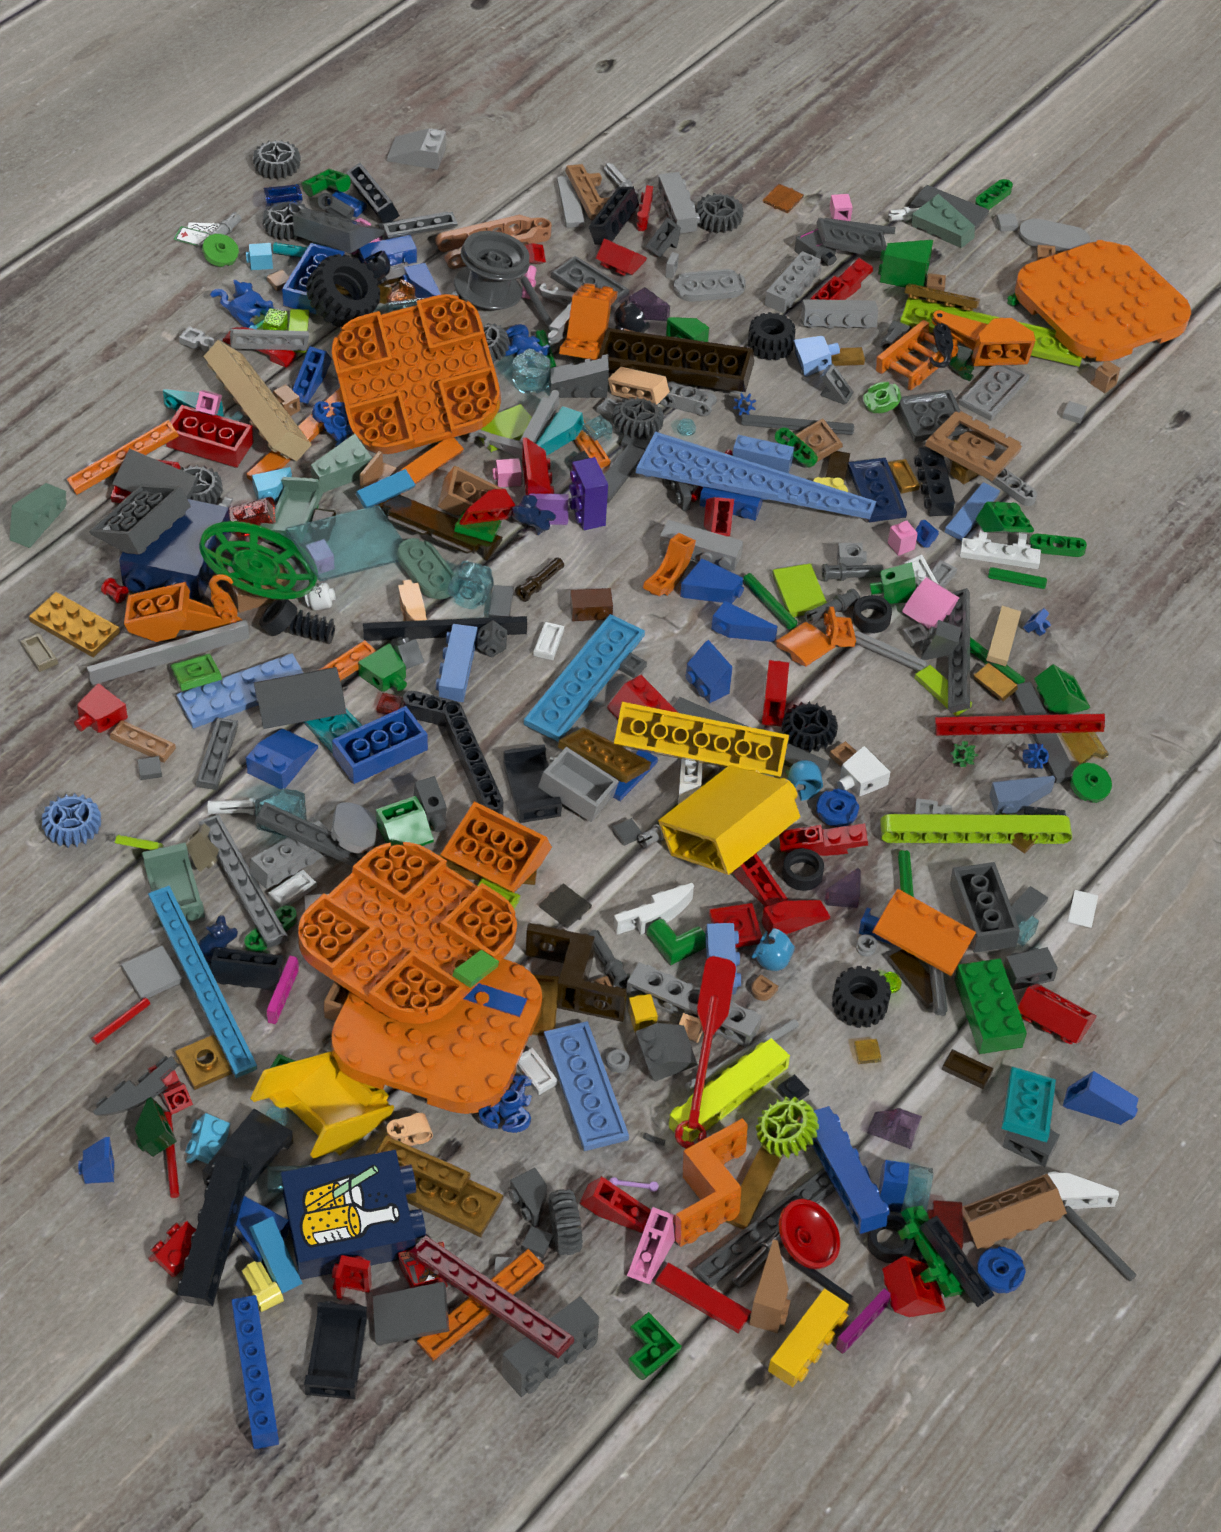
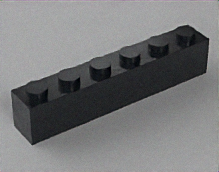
M217 1155L216 1162L212 1165L210 1183L204 1192V1204L198 1213L196 1232L191 1237L192 1246L190 1253L185 1258L184 1274L177 1287V1295L187 1303L206 1306L214 1305L252 1166L245 1159Z

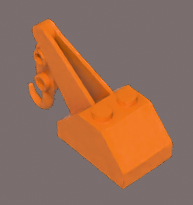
M218 574L213 576L209 582L211 602L215 608L189 599L190 590L187 584L183 582L128 595L124 625L129 633L159 642L175 638L180 630L209 631L242 621V619L237 617L238 610L230 595L217 584L220 580H225L232 584V579L227 575Z

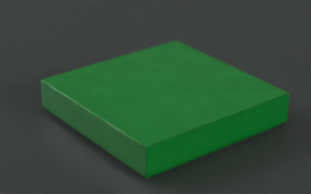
M464 510L455 525L454 531L493 542L502 521L461 525L459 522L466 512Z

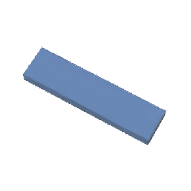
M983 482L945 527V533L962 541L976 524V517L987 501L994 502L999 496L1000 490Z

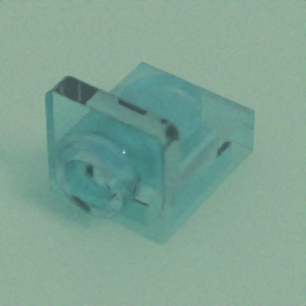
M601 415L583 424L582 430L594 441L601 437L607 440L612 438L613 426Z

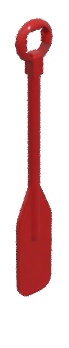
M717 956L709 957L705 962L698 998L697 1014L704 1036L691 1110L688 1120L681 1122L675 1129V1139L685 1149L695 1144L687 1140L684 1141L681 1138L684 1131L683 1127L687 1126L694 1130L697 1128L700 1131L698 1142L707 1138L705 1128L698 1121L713 1035L729 1014L736 966L731 960Z

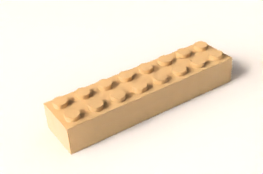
M217 340L204 355L208 362L207 366L216 372V378L225 384L224 389L234 396L232 398L234 402L242 407L241 411L251 419L250 423L259 429V435L268 441V447L274 452L279 451L286 459L291 458L298 461L312 445L244 355L222 341Z

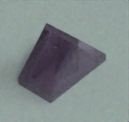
M856 868L826 890L824 903L827 906L858 908L861 870Z

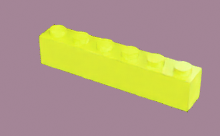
M772 1038L765 1043H759L752 1053L748 1056H742L732 1068L728 1067L715 1081L711 1080L705 1085L698 1123L706 1131L785 1071L789 1066L790 1055ZM693 1094L681 1107H675L670 1113L669 1128L674 1133L677 1125L689 1118ZM687 1126L683 1127L684 1131L681 1138L684 1141L693 1142L699 1137L700 1131L697 1128L694 1130Z

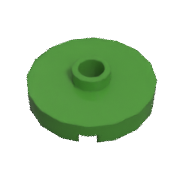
M224 234L209 235L204 240L202 246L205 259L219 267L232 265L239 253L236 242Z
M880 382L872 385L863 396L865 407L873 413H884L894 409L901 400L899 387L896 384H889V382Z

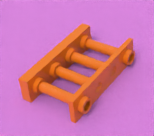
M922 320L878 355L876 371L883 374L891 368L909 378V390L920 385L923 380L936 371L938 368L933 366L929 359L923 362L908 354L911 350H916L929 358L932 357L936 362L941 363L944 361L939 351L935 353L920 344L926 340L936 346L934 336L929 334V322ZM955 338L953 339L954 346L951 358L955 357L959 350L958 340ZM904 359L918 368L912 372L896 362Z

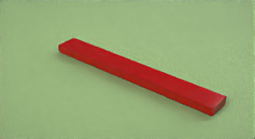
M1105 714L935 717L936 736L1104 732Z

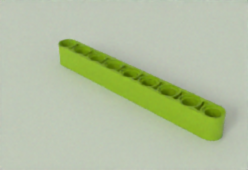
M887 814L880 819L882 840L887 843L1012 844V839H1015L1014 834L1023 833V839H1026V841L1029 840V834H1031L1034 844H1065L1072 840L1070 819L1064 815Z

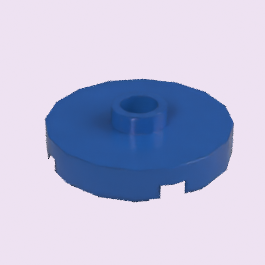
M833 789V791H825L819 796L816 811L819 818L826 824L843 827L856 820L859 804L855 796L848 791Z
M1006 1247L987 1249L981 1254L976 1267L991 1291L996 1293L1015 1291L1022 1284L1026 1273L1021 1256L1014 1250ZM997 1270H1002L1004 1273H998Z

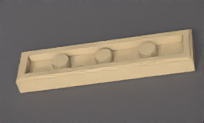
M1005 606L1001 607L987 661L1003 666L1007 665L1021 611Z

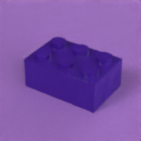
M595 457L573 462L572 471H570L572 484L569 485L571 493L569 506L571 510L575 511L576 521L578 524H581L583 530L606 526L608 497L606 478Z

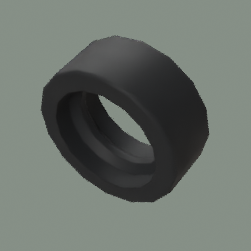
M868 595L857 600L854 606L853 621L860 630L866 633H879L886 630L890 625L892 607L886 599L876 595ZM867 609H874L881 612L884 617L869 619L861 614V612Z
M276 599L263 612L259 625L271 636H276L292 623L298 608L288 599Z
M795 849L784 858L782 876L788 886L795 890H812L821 883L825 865L818 853L810 849ZM795 863H807L815 868L816 873L812 876L803 877L793 873L790 868Z
M887 1215L886 1226L869 1231L868 1247L871 1254L878 1260L885 1263H893L903 1256H909L913 1248L914 1238L908 1239L906 1237L904 1246L898 1249H888L877 1240V1234L881 1230H902L907 1225L904 1218L897 1215Z

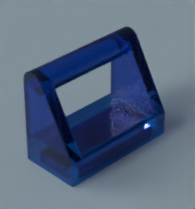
M299 184L263 188L266 207L271 206L272 203L299 201L301 204L303 201Z

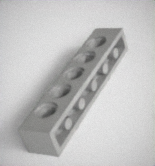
M638 963L627 981L628 996L634 997L636 995L651 994L656 1008L678 1018H681L683 1013L699 1018L697 1004L700 988H697L692 983L681 981L671 974L658 971L650 965ZM731 1001L727 1019L715 1034L747 1047L751 1045L760 1029L762 1015Z

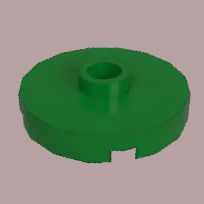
M1095 763L1080 764L1071 774V788L1084 801L1089 800L1092 801L1091 803H1098L1103 801L1111 792V777L1104 768Z

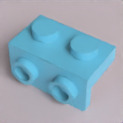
M207 1113L198 1120L196 1119L190 1129L192 1138L186 1147V1162L191 1164L197 1159L208 1164L227 1141L231 1123Z

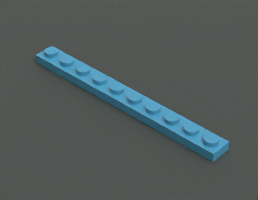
M170 886L148 893L153 908L235 1078L256 1071L257 1064Z

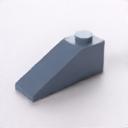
M1046 776L993 782L989 796L995 814L1003 815L1005 813L1010 815L1017 813L1051 793L1055 777Z

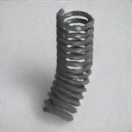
M648 1133L643 1134V1139L653 1143L657 1142V1144L660 1143V1145L664 1146L665 1139Z

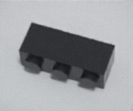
M215 947L211 960V972L219 984L260 988L269 991L276 989L282 975V955Z

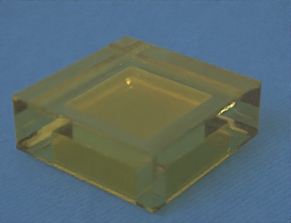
M877 1039L854 1042L858 1065L881 1062Z

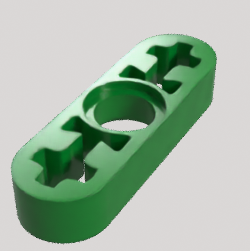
M1007 179L997 181L976 197L975 204L990 210L1011 194L1013 183Z
M785 427L776 431L775 440L778 444L792 447L795 444H800V448L794 451L793 457L804 467L810 468L817 463V454L792 431ZM787 436L789 441L787 442L782 437ZM805 453L811 458L809 460L805 459L803 454Z
M1037 533L1033 534L1029 541L1030 548L1041 550V554L1082 557L1087 548L1086 541L1077 537ZM1054 543H1059V544H1061L1063 547L1057 548V547H1055L1053 544H1054Z
M285 905L274 912L285 932L297 922V913L292 906ZM283 915H285V916L291 915V918L285 917V918L283 919ZM257 928L252 930L244 939L246 951L262 953L267 949L264 941L260 938ZM251 942H253V943L259 942V945H256V944L251 945Z

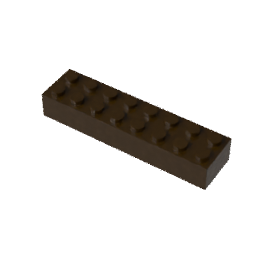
M607 328L598 359H601L602 355L608 354V373H615L620 367L666 376L667 381L745 393L755 362L753 348Z

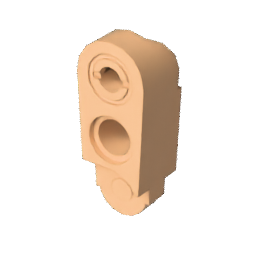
M411 579L403 580L402 585H398L403 620H427L419 584L412 583Z

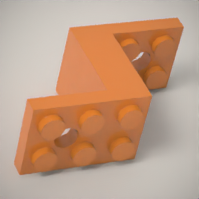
M585 283L584 286L581 285L572 295L567 339L560 346L559 354L592 360L598 359L609 324L611 305L617 299L618 291H613V288L605 286L602 289L595 288L594 284Z
M743 1118L683 1151V1179L699 1197L700 1201L676 1214L675 1241L680 1247L687 1243L695 1242L699 1236L706 1232L714 1231L720 1224L734 1220L740 1212L741 1186L724 1164L734 1158L741 1157L746 1152L748 1124Z

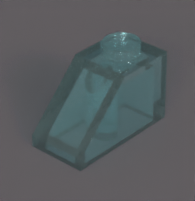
M910 1164L908 1185L902 1211L910 1207L923 1206L927 1212L933 1181V1168Z

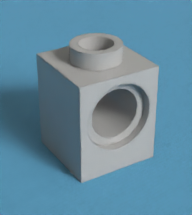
M838 543L837 565L843 563L846 566H857L866 563L867 552L863 551L862 543Z

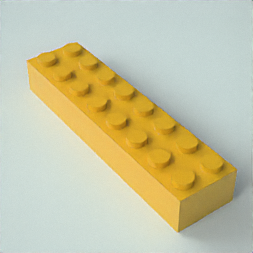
M622 702L613 745L725 768L733 765L747 770L755 769L761 774L780 778L789 735Z

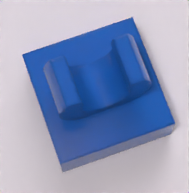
M921 520L916 528L918 533L917 541L925 548L930 547L939 535V531L926 520Z
M1043 608L1034 613L1023 628L1028 633L1035 629V632L1040 636L1046 633L1045 629L1051 626L1050 622L1046 620L1049 615L1048 611Z

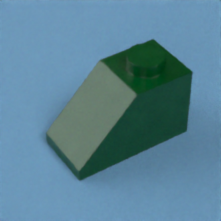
M152 1097L148 1098L135 1127V1132L138 1136L136 1143L141 1151L144 1152L146 1150L154 1157L176 1143L177 1140L163 1108Z

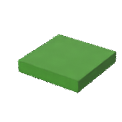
M211 654L170 665L171 671L182 691L222 680L221 673Z

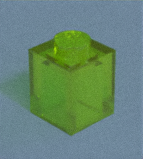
M269 308L263 321V330L286 331L288 327L287 311Z

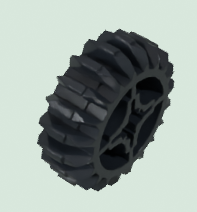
M810 701L807 704L800 702L799 706L793 704V707L786 711L781 729L783 734L789 735L788 744L793 743V746L800 747L802 750L808 749L809 752L812 749L819 752L821 748L826 750L828 745H832L837 736L838 722H836L837 719L833 715L832 710H826V705L820 707L818 702L815 705L811 704Z

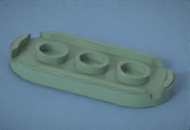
M410 538L401 542L397 550V560L412 581L419 584L420 591L434 599H445L452 596L457 589L458 579L436 548L430 542H422L417 538Z

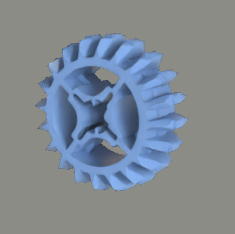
M75 793L71 797L65 794V797L62 799L57 796L56 802L50 801L49 806L45 807L42 814V828L52 843L57 842L59 846L65 843L68 848L71 844H75L78 847L80 842L86 844L87 839L93 840L94 834H98L99 827H101V812L97 804L93 803L91 798L86 799L84 794L80 797H77Z

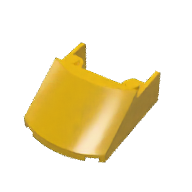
M332 1051L264 1070L250 1098L253 1102L269 1098L279 1108L288 1107L318 1135V1139L310 1153L312 1158L336 1152L341 1156L391 1116L394 1110V1105H389L387 1101L389 1096L384 1089L360 1083L345 1075L338 1068V1063L335 1057H333Z

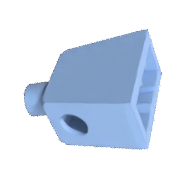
M824 336L794 340L795 354L804 377L826 369L828 365L832 364L831 356L840 353L838 343L827 345Z

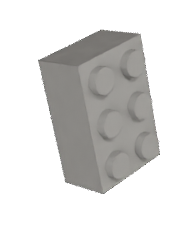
M565 747L543 772L538 788L553 798L560 797L564 805L592 822L613 798L619 781L568 747Z

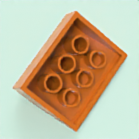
M474 801L440 856L514 893L541 866L552 846L546 836Z

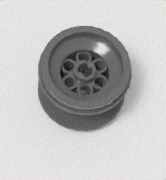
M479 231L471 234L461 248V258L467 267L461 269L454 278L455 289L465 300L483 309L500 310L516 305L522 297V288L516 279L525 275L530 266L527 248L516 238L502 232Z

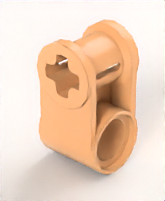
M415 1113L408 1117L395 1119L387 1125L388 1137L397 1141L400 1139V1142L409 1146L424 1144L433 1137L432 1130L424 1113Z

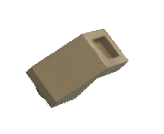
M205 823L194 831L186 842L188 852L200 872L205 867L211 868L218 859L216 857L219 849L207 837L210 828Z

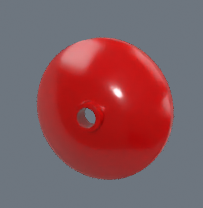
M807 1199L792 1201L782 1210L779 1218V1232L787 1252L798 1263L807 1268L823 1269L832 1264L840 1251V1235L831 1215L822 1206Z

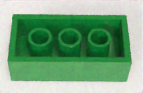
M1001 958L959 964L954 981L979 1054L1023 1048L1027 1031Z

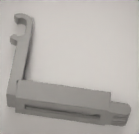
M543 283L540 286L542 297L555 300L567 306L549 325V330L551 331L548 334L549 346L552 352H556L567 339L572 295L574 292L559 291V287L550 291L546 289V284Z
M553 390L549 398L543 396L520 441L491 434L480 429L470 433V442L474 441L476 436L485 439V448L490 444L522 459L523 438L527 437L534 443L541 438L559 406V392Z

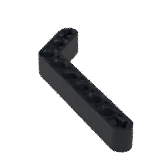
M418 691L406 692L403 695V707L406 706L416 720L446 728L478 803L504 816L503 798L461 704L454 700Z

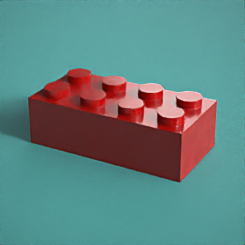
M181 405L170 421L179 436L166 443V446L238 468L254 443L253 428L249 424L204 413Z

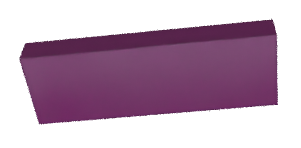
M883 1289L838 1337L836 1349L840 1353H845L887 1308L891 1293L886 1289Z

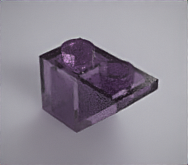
M646 287L629 296V303L632 302L645 315L643 320L667 321V318L670 317V305Z
M901 1108L878 1111L874 1113L867 1133L911 1149L917 1136L922 1116Z

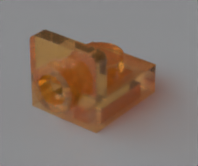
M401 279L399 281V289L386 298L387 304L397 310L406 308L415 301V287Z

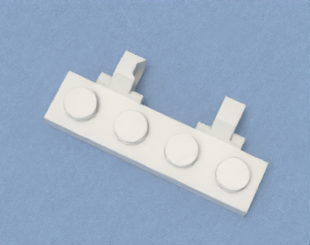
M980 527L978 537L962 539L960 557L1038 569L1041 550L1030 548V545L1026 544L1027 534L1019 533L1018 544L993 543L990 539H987V532H984Z

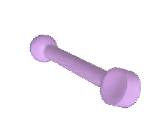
M615 1177L609 1180L616 1186L647 1188L651 1192H657L659 1188L657 1182L645 1184L621 1181Z

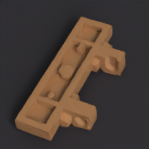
M583 164L567 165L565 172L590 220H594L609 200V198L599 197L595 186H600L602 176L600 173H587Z

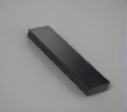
M937 1215L919 1227L977 1308L995 1296Z

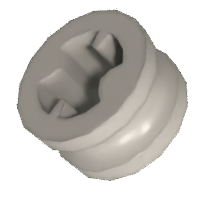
M871 935L860 936L856 944V951L865 957L873 955L877 948V941ZM868 943V946H870V948H866L863 944Z

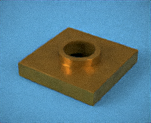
M215 1034L175 1051L176 1057L194 1090L233 1074ZM207 1053L213 1054L214 1059L208 1064H202L197 1060V1057L199 1059L207 1055Z

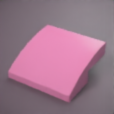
M925 577L906 603L902 612L930 629L931 626H935L938 620L943 621L946 615H950L959 597L928 577Z

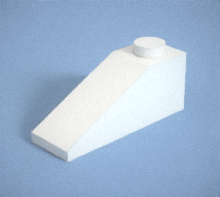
M681 759L678 805L701 788L702 763Z
M1056 1171L1048 1173L1058 1188L1065 1209L1068 1206L1072 1209L1115 1207L1119 1196L1117 1190L1070 1173H1059Z

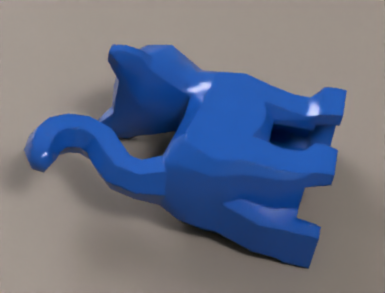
M234 279L235 293L233 297L235 299L232 301H228L229 296L222 289H215L210 294L212 298L220 296V303L223 307L229 310L230 314L245 328L255 325L252 321L250 322L253 316L259 317L260 313H262L263 316L268 317L274 311L273 302L263 300L261 295L252 289L251 283H240Z

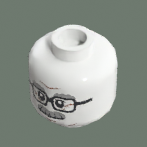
M325 582L315 584L312 591L305 595L307 606L311 607L314 611L330 608L332 600H336L334 588H329V585Z

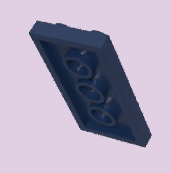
M886 457L848 463V469L858 496L876 501L872 516L868 519L869 523L906 518L907 510Z

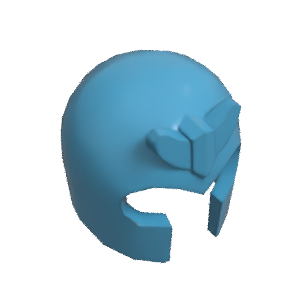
M798 761L789 770H785L787 779L795 788L798 784L806 787L805 790L798 792L801 801L813 798L823 788L820 768L812 761Z
M773 928L769 937L774 939L775 942L769 944L768 932L766 931L756 947L752 958L756 957L760 966L766 970L780 971L789 964L795 951V946L785 933Z

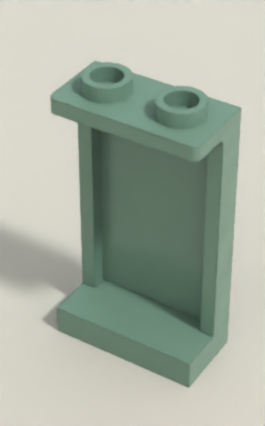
M283 477L281 481L284 489L269 523H261L260 526L273 530L297 545H301L313 518L314 510L317 508L324 492L318 479ZM263 538L265 543H274L270 540Z
M186 842L142 852L151 892L170 886L186 921L204 918V906L200 899L188 857Z

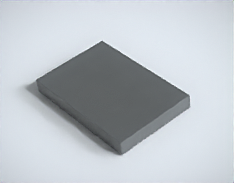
M444 1282L373 1296L375 1341L377 1345L449 1331L447 1294Z

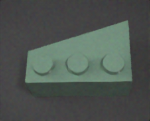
M939 194L912 214V227L916 229L919 227L930 235L935 234L941 237L943 241L959 248L964 247L975 238V225Z
M353 434L311 464V477L318 479L323 492H327L359 480L360 473L372 460V457L357 435Z
M45 483L13 504L11 509L10 540L30 548L65 509L67 504L66 491Z

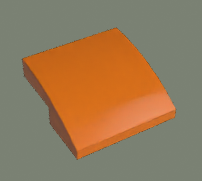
M807 622L802 623L776 640L777 648L790 653L792 661L805 667L835 648V645L830 644V639L823 632Z

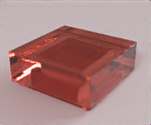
M382 693L376 707V712L387 715L400 709L403 697Z

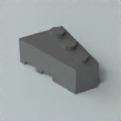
M608 354L602 355V358L591 361V359H586L584 363L576 365L570 363L550 368V394L553 390H557L559 398H607Z

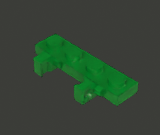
M923 1206L906 1208L901 1214L907 1225L898 1231L901 1240H904L906 1237L908 1239L914 1238L929 1267L920 1274L923 1282L937 1281L945 1298L961 1295L965 1292L964 1288L919 1228L930 1220Z

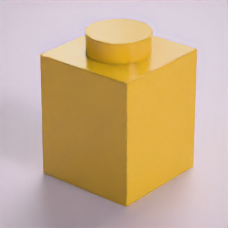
M651 994L636 995L629 998L628 1012L635 1033L657 1023L658 1015Z

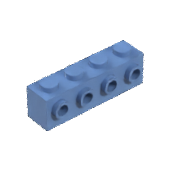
M453 624L451 632H447L446 644H448V647H444L443 659L445 661L440 663L439 675H441V678L436 680V690L439 691V697L464 702L477 644V627Z

